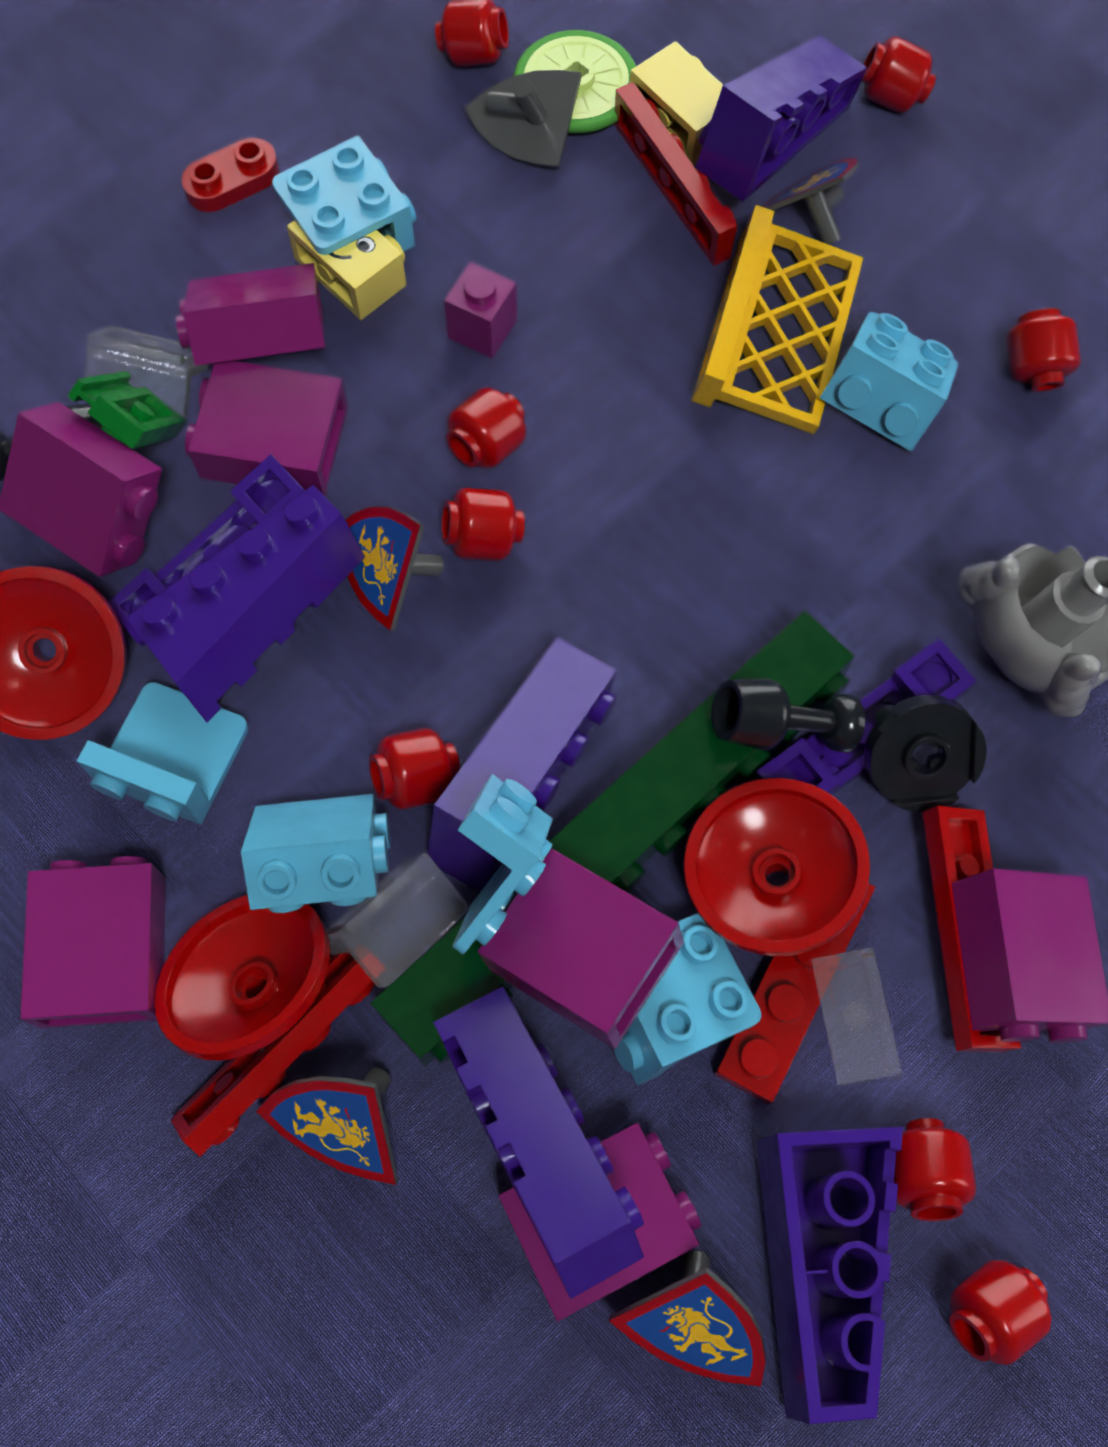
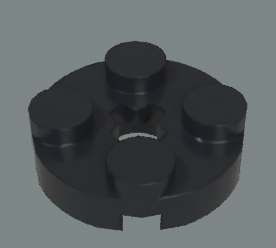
M920 695L905 699L896 705L884 706L873 717V728L868 734L864 748L865 768L868 776L881 794L891 799L896 806L911 812H924L936 806L947 807L960 798L957 792L964 788L969 780L974 784L981 775L987 754L985 736L978 724L959 702L938 695ZM930 743L932 747H938L937 753L928 755L927 764L919 765L918 761L912 757L914 751L922 744Z

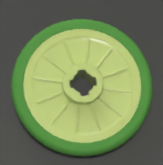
M566 30L549 34L528 47L517 62L514 76L538 70L581 72L582 78L568 133H588L604 129L617 122L618 118L615 113L616 89L630 83L631 69L635 68L636 64L630 54L619 43L607 36L585 30Z

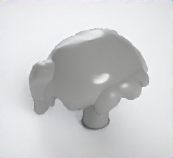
M1027 543L997 562L988 561L965 567L960 573L956 589L959 599L973 609V619L978 639L983 649L993 659L1001 672L1019 687L1039 694L1050 715L1072 718L1080 715L1089 700L1090 691L1108 679V558L1105 556H1094L1085 562L1080 552L1074 546L1069 545L1055 554L1042 546Z

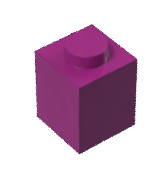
M470 261L444 300L448 338L493 359L517 322L516 282Z

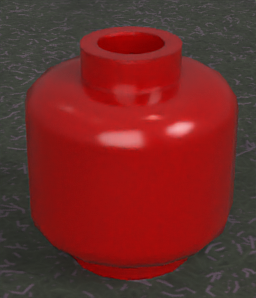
M493 0L450 1L444 7L442 21L435 24V38L439 51L447 53L452 64L458 68L496 63L501 57L502 49H507L509 45V26L504 9L501 6L496 7Z
M898 36L888 38L883 44L876 42L863 63L867 67L861 81L864 83L863 92L866 99L898 114L907 112L916 102L923 104L928 99L936 82V75L930 73L932 69V56L930 52Z
M1057 308L1038 309L1021 315L1017 319L1018 324L1011 328L1006 336L1011 377L1019 383L1031 384L1032 391L1034 392L1050 391L1064 386V378L1074 373L1081 364L1078 330L1075 321L1068 316L1061 315V311Z
M488 387L477 390L452 410L447 419L448 433L446 441L449 449L465 466L482 469L497 467L517 450L526 439L524 409L521 403L509 393H502L499 390Z
M461 488L457 491L452 501L446 500L443 505L441 516L443 544L450 545L453 553L460 559L502 561L510 554L514 543H521L525 532L524 512L515 509L514 501L506 491L499 489Z
M419 728L386 736L378 744L376 754H372L369 757L370 778L377 797L381 801L388 800L398 810H408L436 803L453 780V777L460 770L459 757L454 745L451 742L444 744L439 734L430 728Z
M921 1118L908 1122L905 1126L906 1131L902 1135L901 1151L896 1152L894 1183L898 1184L896 1203L910 1210L911 1217L921 1221H945L961 1216L963 1214V1206L970 1203L976 1194V1180L969 1141L959 1132L945 1128L944 1122L939 1119Z
M990 1260L952 1291L950 1297V1311L952 1315L949 1318L951 1330L964 1350L977 1360L984 1362L989 1360L995 1364L1002 1365L1013 1364L1044 1338L1051 1329L1052 1315L1047 1302L1048 1293L1042 1281L1029 1269L1019 1268L1004 1260Z

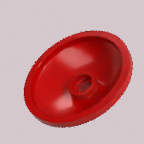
M23 566L1 571L0 732L23 739L48 740L64 737L85 728L107 710L114 701L123 682L127 652L124 633L117 615L106 599L94 587L66 571L45 566ZM42 639H48L54 643L56 654L53 658H46L40 653L39 643Z
M767 778L734 787L714 800L705 809L695 823L688 838L684 857V872L692 903L699 916L714 933L726 942L748 952L767 956H789L808 952L826 944L838 936L851 923L861 908L867 893L870 876V855L859 823L846 806L836 797L815 785L803 781L786 778ZM775 871L783 872L789 877L788 881L782 886H773L766 879L769 874Z
M248 895L231 900L214 909L183 935L163 965L157 981L154 1000L155 1015L161 1031L170 1042L185 1054L197 1059L212 1061L242 1057L277 1040L302 1018L312 1005L324 983L331 952L330 939L325 924L309 904H305L300 909L287 913H274L269 911L268 908L250 910Z

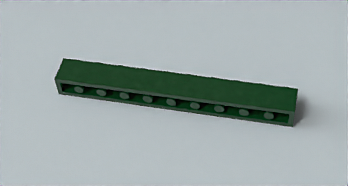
M804 610L728 680L772 679L781 684L786 690L791 706L812 708L819 700L825 703L831 697L839 695L850 683V680L845 675L855 656ZM714 691L549 841L553 844L551 848L628 893L646 874V871L641 866L657 851L663 857L671 853L688 835L689 832L684 826L699 812L702 814L714 800L727 792L726 787L740 774L746 780L751 778L769 760L771 754L766 750H756L726 742L716 736L711 721L712 703L716 693ZM788 729L783 739L789 742L801 730ZM515 892L513 898L511 899L510 903L507 905V907L505 908L504 911L507 910V908L509 907V905L511 904V902H512V901L514 900V898L516 897V895H517L516 892ZM464 919L370 1003L376 1013L424 1067L434 1058L440 1064L450 1059L435 1028L434 1021L502 986L510 1000L514 997V994L509 990L513 985L491 972L477 951L482 946L480 942L475 940L464 954H461L452 947Z

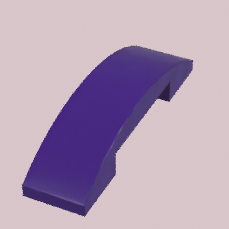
M270 454L230 490L237 500L157 573L146 567L108 601L119 622L139 645L145 646V642L127 620V616L305 490Z
M938 638L895 669L890 679L860 700L865 712V728L862 739L854 750L848 753L833 751L823 744L819 733L816 732L806 740L804 738L798 740L756 771V775L759 779L786 778L803 781L815 785L832 795L866 771L864 748L868 734L873 728V717L877 711L884 706L896 705L905 699L920 695H938L956 701L973 687L977 680L943 641Z

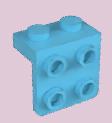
M359 135L277 174L272 180L275 194L315 251L321 255L330 254L377 229H380L384 236H392L401 246L403 252L415 246L413 223L417 221V217L412 203L404 193L398 190L390 179L380 159L373 156Z
M869 312L851 347L823 390L820 399L912 452L947 401L958 363L953 358L952 352L945 345L931 339L925 342L908 332L906 324L899 318L888 313H881L879 315L875 312Z
M150 682L139 693L111 748L109 749L87 740L77 762L92 778L89 785L95 790L118 800H123L124 796L127 795L145 802L143 805L145 809L169 821L176 822L178 817H182L202 825L248 733L249 727L243 716L223 708L206 723L182 692L156 682Z
M493 774L478 792L458 828L459 832L502 863L467 911L452 945L461 954H464L475 940L484 946L491 940L505 920L507 913L504 910L515 892L523 897L543 872L546 864L542 861L553 845L546 839L553 818L535 806L537 800L533 794L518 782L511 779H506L503 782Z
M698 913L678 921L684 944L614 1050L618 1062L624 1070L631 1072L637 1086L659 1076L678 1061L753 1027L761 1019V1010L724 939L714 933Z

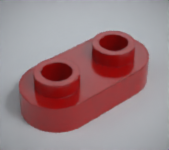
M245 138L191 163L182 174V186L189 204L202 212H216L272 185L273 178L279 174L276 152L273 146L263 139Z

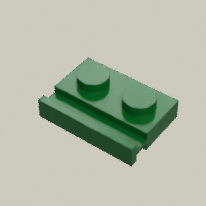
M127 371L78 378L67 395L73 402L84 400L91 405L87 413L102 425L101 429L131 449L175 438L187 422L186 419L148 388H134L128 382L132 375Z

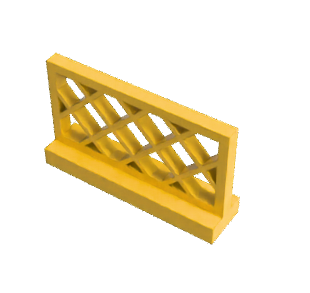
M755 205L740 235L691 401L711 408L714 400L718 399L814 434L820 425L825 401L820 399V396L833 376L864 257L772 224L775 211ZM773 244L791 250L798 263L782 269L772 253ZM829 264L846 270L845 279L840 283L829 286L818 267ZM805 272L817 292L800 298L789 278ZM776 284L787 304L770 310L759 292L761 289ZM823 301L834 320L832 323L818 328L807 308ZM754 310H755V312L757 313L758 316H755V317L752 318L753 313H754ZM794 313L806 334L788 340L777 320ZM764 325L776 346L758 353L747 334L748 331ZM812 343L823 361L822 365L807 371L795 349ZM743 353L746 358L740 360L741 354ZM782 355L794 376L776 383L764 362ZM752 368L764 389L751 393L732 385L737 373ZM816 378H818L817 384H815L813 381ZM801 386L811 402L809 413L791 407L783 392Z

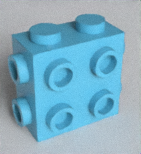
M374 794L255 806L241 849L250 910L268 908L269 911L274 913H287L298 910L305 904L331 902L336 906H351L361 903L367 897H376L379 873L389 872L388 849L391 848L388 814H377Z

